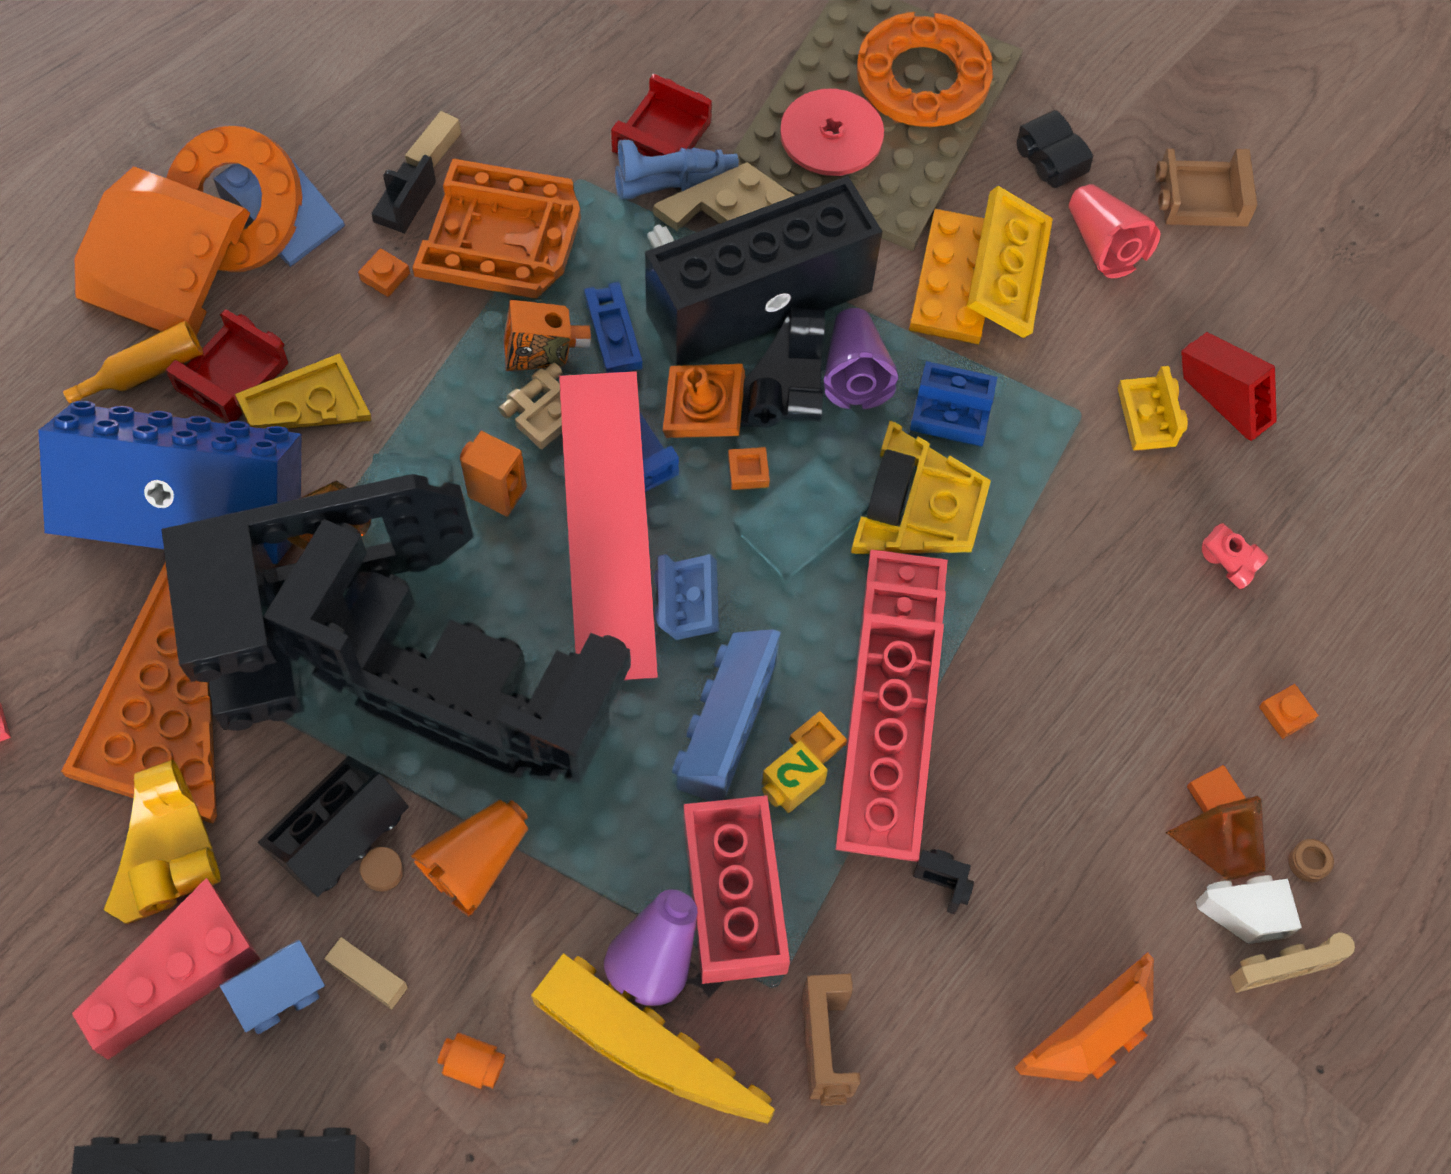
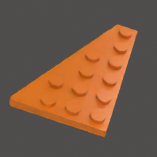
M165 561L61 772L68 778L134 798L133 780L135 773L174 760L188 785L202 820L214 824L217 817L210 686L209 682H191L179 665Z

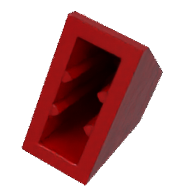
M1209 332L1204 333L1181 350L1183 379L1246 439L1254 440L1277 422L1274 365Z

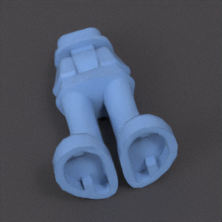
M619 140V166H616L615 169L617 195L620 200H625L667 188H681L684 191L738 167V155L723 154L721 149L713 152L706 149L692 148L690 150L681 148L679 152L650 157L641 155L633 141Z

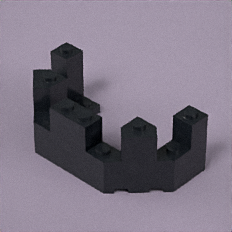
M323 519L263 616L279 650L293 661H298L300 656L315 666L311 674L334 691L341 693L344 688L357 697L354 705L364 713L510 778H521L524 771L530 772L528 775L534 780L556 781L559 774H565L564 779L568 782L581 783L610 726L609 708L631 667L630 649L626 648V645L621 640L613 636L604 635L600 637L590 633L580 654L570 652L567 655L556 650L531 699L517 693L510 696L526 665L523 650H521L517 643L508 638L500 637L495 639L486 635L480 627L473 623L464 622L460 624L450 619L428 660L422 652L415 648L407 646L405 649L393 645L394 639L415 605L408 583L392 574L385 577L374 571L360 572L346 595L343 596V593L366 557L367 551L361 533L356 528L344 522H339L337 525Z

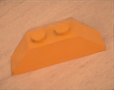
M1147 952L1025 1056L1014 1068L1020 1075L1081 1082L1092 1073L1098 1080L1117 1063L1111 1056L1122 1046L1130 1052L1148 1036L1142 1028L1153 1020L1154 958Z

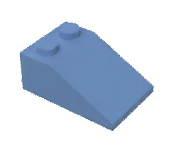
M293 160L292 162L298 172L302 188V206L299 205L294 224L297 228L286 247L278 254L290 267L345 226L344 221ZM233 164L213 179L222 200L244 207L250 212L245 224L248 227L256 219L261 208L262 190L257 177L249 168L241 164Z

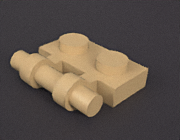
M552 363L545 370L541 368L531 376L532 380L520 390L514 389L507 395V401L498 407L499 412L506 419L516 412L522 413L515 418L516 427L541 450L562 433L560 383L556 379L563 374V371L556 363ZM540 392L546 393L535 403L531 401Z

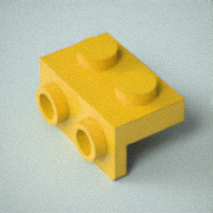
M1161 366L1156 377L1120 380L1117 389L1133 451L1176 447L1183 432L1187 430L1188 420L1185 410L1180 409L1178 401L1179 384L1176 378H1172L1170 367Z

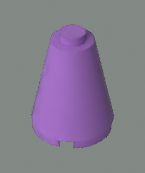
M849 308L840 312L835 318L823 380L825 394L832 403L841 408L850 409V404L862 405V409L877 407L894 395L898 371L869 313L860 308Z
M665 890L661 892L612 940L604 959V969L609 982L618 992L622 994L625 990L636 997L634 1002L647 1006L664 1005L673 1001L678 996L688 978L698 914L697 906L690 896L679 890Z

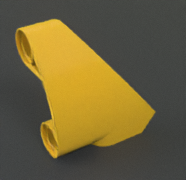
M174 760L153 766L134 775V798L126 843L118 872L104 907V911L125 924H130L171 908L177 903V898L192 893L206 878L212 885L221 881L219 867L204 823L188 785Z

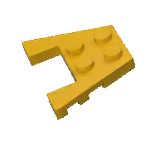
M889 421L880 456L883 457L887 449L914 456V466H917L916 474L901 525L893 526L861 516L851 553L870 554L871 549L894 553L972 552L991 480L952 456L946 458L931 449L929 442L919 436L917 439L902 431L901 425Z

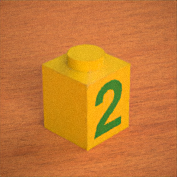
M800 740L763 770L762 792L765 796L768 795V801L775 807L781 805L789 814L825 784L828 769Z

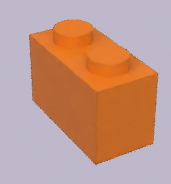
M481 430L473 442L469 441L464 446L460 454L468 498L508 517L527 489L522 450Z

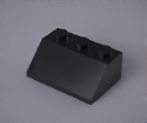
M347 756L257 843L304 888L316 897H319L323 892L330 890L338 883L341 874L354 861L362 859L370 851L371 844L381 834L391 830L399 823L401 815L409 806L379 772Z

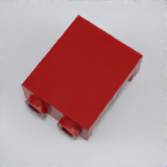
M653 74L649 79L648 94L626 123L617 120L612 127V152L618 154L619 140L633 141L641 155L650 157L679 152L681 148L692 150L711 124V99L699 92H694L680 86L671 79H665Z
M225 309L220 314L224 325L202 348L203 355L192 359L186 366L175 359L168 366L166 372L176 391L228 423L236 421L243 414L236 401L235 394L275 379L287 366L288 360L284 351V343L277 335L270 331L264 333L256 328L254 323L245 315H235Z

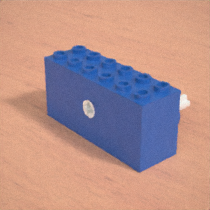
M76 401L38 430L44 532L47 534L164 549L161 531L163 528L301 498L302 434L289 432L285 427L271 426L263 429L250 427L248 423L243 421H231L225 424L211 422L210 418L204 416L179 418L172 417V414L166 411L141 413L134 412V409L128 406L104 408L96 407L90 401ZM299 536L287 538L285 541L276 544L263 543L273 564L280 562Z

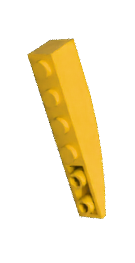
M563 953L532 993L534 1005L602 1056L637 1077L679 1097L721 1112L767 1124L772 1119L775 1109L769 1105L772 1099L764 1091L753 1084H750L747 1089L733 1079L736 1072L718 1058L710 1062L698 1053L701 1047L692 1038L682 1032L677 1036L663 1027L666 1021L658 1013L647 1006L641 1011L628 1000L631 998V995L624 990L621 994L611 983L606 985L594 975L597 970L583 958L576 956L572 960Z

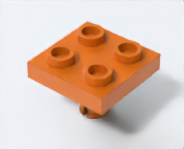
M743 364L670 366L663 422L665 437L739 436L745 379Z

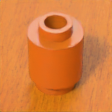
M458 1032L454 1040L446 1038L437 1063L444 1065L442 1071L444 1076L482 1089L483 1086L493 1089L502 1070L506 1055L497 1052V1046Z

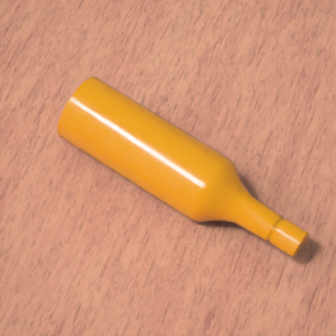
M183 321L109 356L96 375L64 390L63 393L66 400L71 404L102 390L126 391L165 373L168 366L175 359L184 364L203 355V350L191 326L187 321Z

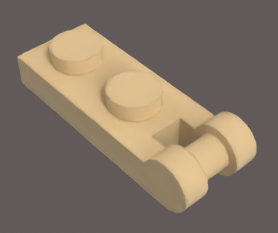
M1336 933L1318 947L1308 950L1305 949L1304 944H1298L1279 951L1281 957L1266 960L1265 954L1255 955L1240 961L1241 968L1233 973L1230 979L1237 993L1337 966L1344 959L1351 956L1354 952L1355 944L1348 934Z

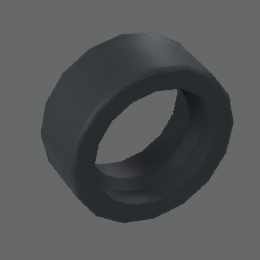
M889 449L884 452L868 507V519L897 526L915 464L914 456Z

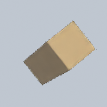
M440 111L405 154L406 163L417 166L425 154L432 157L433 167H435L461 134L459 119Z
M342 937L324 958L329 966L391 1010L408 989L402 979Z

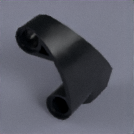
M791 308V313L786 315L782 327L766 353L744 380L740 427L767 428L777 425L781 420L821 422L823 405L821 360L825 329V309Z

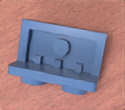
M667 554L659 555L658 570L654 574L655 584L658 589V605L655 607V619L658 626L675 640L719 632L717 560L711 554L674 562Z

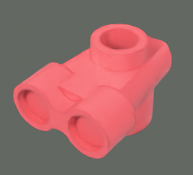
M1223 523L1217 525L1202 543V553L1205 559L1212 564L1221 563L1228 572L1226 577L1238 589H1243L1250 584L1255 576V572L1268 560V555L1256 544L1249 545L1240 534L1233 532Z

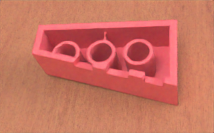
M206 878L72 1015L92 1049L109 1060L219 987L221 983L260 960V957L219 892Z

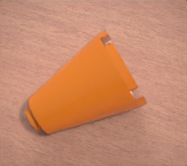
M498 800L420 847L411 857L415 859L414 863L425 877L441 893L444 892L450 898L455 896L456 899L452 904L470 917L477 910L528 831V827L524 822L528 815L513 800H510L507 804L502 800Z

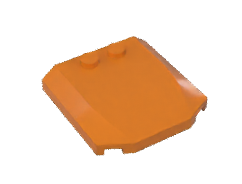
M452 158L443 183L444 197L428 241L422 240L412 267L414 277L537 299L564 274L581 220L580 206L575 196L572 179Z
M133 166L103 193L74 258L75 297L82 302L159 332L187 321L197 336L207 313L202 308V305L229 244L237 245L250 212L244 207Z

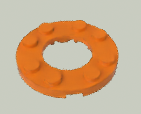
M907 12L882 21L867 34L859 50L857 78L860 88L868 101L877 110L892 118L895 122L921 127L950 125L974 113L985 101L993 78L992 55L981 36L960 20L940 13H934V17L915 16V12ZM927 47L937 49L946 54L955 64L958 76L949 89H943L939 94L930 91L912 93V89H905L896 81L891 69L892 63L900 53L910 48Z
M222 126L205 131L188 142L175 157L166 178L203 192L205 179L210 177V174L215 169L226 164H241L249 168L257 177L262 190V202L256 219L242 231L237 245L229 244L218 269L227 272H245L270 262L289 243L297 228L294 224L299 205L302 206V188L294 163L285 150L274 140L246 127Z

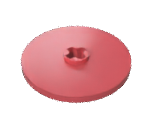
M820 89L800 96L789 105L782 117L780 136L785 151L798 165L817 174L840 176L865 168L877 157L883 143L884 126L877 110L859 95L840 89Z

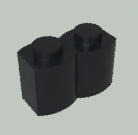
M1052 110L1020 126L1016 142L1017 149L1022 157L1028 158L1030 162L1036 165L1037 174L1042 181H1046L1056 189L1090 171L1093 160L1090 148L1080 136L1073 132L1067 120L1058 111Z

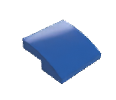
M926 361L910 431L983 447L998 377Z

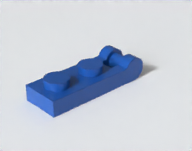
M619 281L609 283L607 288L595 290V287L584 288V299L605 372L618 373L643 369L641 354ZM610 301H611V304H606V305H601V306H600L601 303H606V302H610Z

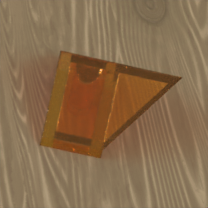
M1259 796L1218 805L1165 832L1227 881L1266 872L1262 801Z

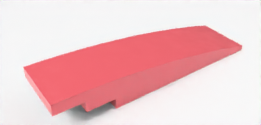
M637 371L559 376L575 653L580 654L590 633L600 637L610 635L621 640L626 645V648L630 649L631 667L624 681L658 678Z
M870 550L844 766L836 851L914 862L919 861L944 629L943 615L948 564L946 559Z

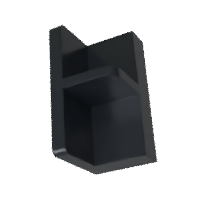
M425 154L417 166L403 162L397 172L392 170L385 171L383 178L386 190L371 213L374 223L405 234L436 183L432 157Z

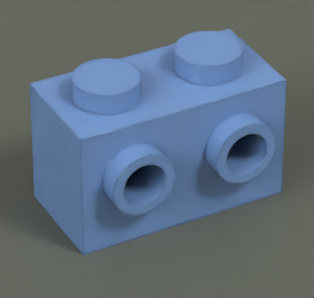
M296 940L221 983L219 986L245 1033L254 1028L258 1035L279 1023L281 1020L278 1013L294 1005L296 1011H299L318 1000L320 996L317 990L325 985L301 941Z

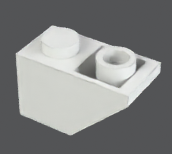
M1264 875L1249 879L1245 885L1233 886L1231 881L1216 882L1208 885L1207 890L1196 900L1198 910L1248 944L1287 939L1302 928L1288 879L1273 881L1272 876Z

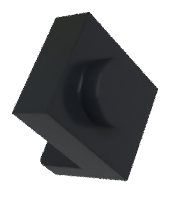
M932 849L930 852L922 850L913 877L952 889L946 912L955 915L960 903L967 905L974 886V881L967 879L971 865L954 860L953 855L942 850Z

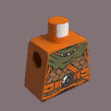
M510 300L504 333L506 371L547 368L552 363H556L561 367L566 364L569 348L590 347V326L570 325L569 309L566 306Z

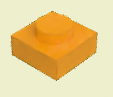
M821 711L817 712L789 737V741L793 746L801 740L822 764L846 746L847 743L846 737Z

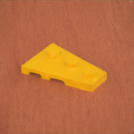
M340 353L235 394L236 401L250 427L265 429L271 426L298 428L371 421V414Z

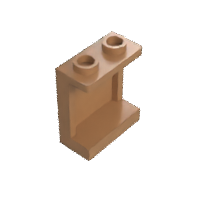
M1167 148L1162 161H1158L1156 164L1155 179L1156 182L1161 183L1158 206L1159 210H1164L1165 225L1248 227L1258 206L1250 149H1236L1230 162L1176 161L1175 150Z
M851 973L807 976L801 995L809 1099H820L822 1106L846 1104V1097H853L861 1083L860 1073L836 1074L832 1066L828 1011L846 1009L853 992Z

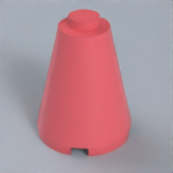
M1093 184L1082 186L1073 193L1069 202L1070 212L1097 269L1106 277L1120 278L1136 270L1133 265L1141 258L1147 261L1152 256L1160 240V230L1150 217Z

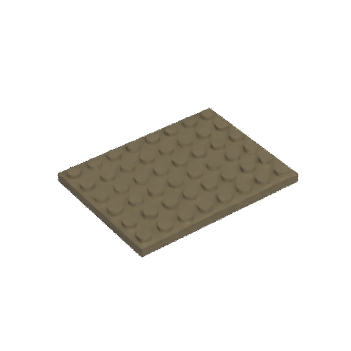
M829 0L733 154L738 155V166L748 162L793 195L801 194L849 176L883 231L882 238L914 251L933 217L934 209H937L1021 60L1023 49L976 31L985 41L991 52L993 78L985 101L974 113L954 124L921 127L895 122L892 118L877 110L884 126L883 143L877 157L865 168L851 174L840 176L817 174L794 162L782 145L780 128L786 109L800 96L820 89L845 90L857 94L868 101L860 88L857 78L859 50L867 34L882 21L899 14L915 12V16L934 17L933 13L900 0ZM927 47L910 48L900 53L893 61L891 67L896 81L903 88L912 89V93L930 91L939 94L941 90L949 89L958 76L955 64L946 54L937 49Z

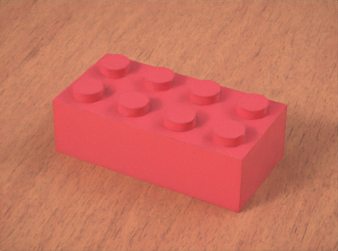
M768 795L683 804V823L691 893L698 909L695 928L702 984L787 974L790 958Z

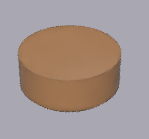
M1305 839L1291 850L1289 866L1294 875L1299 879L1311 883L1318 882L1332 871L1334 857L1329 847L1323 842L1316 839Z
M374 848L361 860V877L365 884L375 891L391 890L399 884L403 877V863L399 855L390 848Z

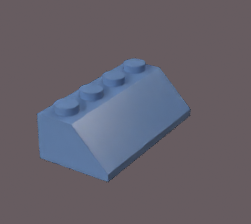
M773 629L736 632L732 634L728 646L721 644L714 663V667L719 668L715 680L708 679L701 695L700 702L705 703L701 716L693 715L686 737L691 738L690 744L686 752L679 751L673 766L672 773L677 775V790L708 801L726 799L777 664L781 632Z

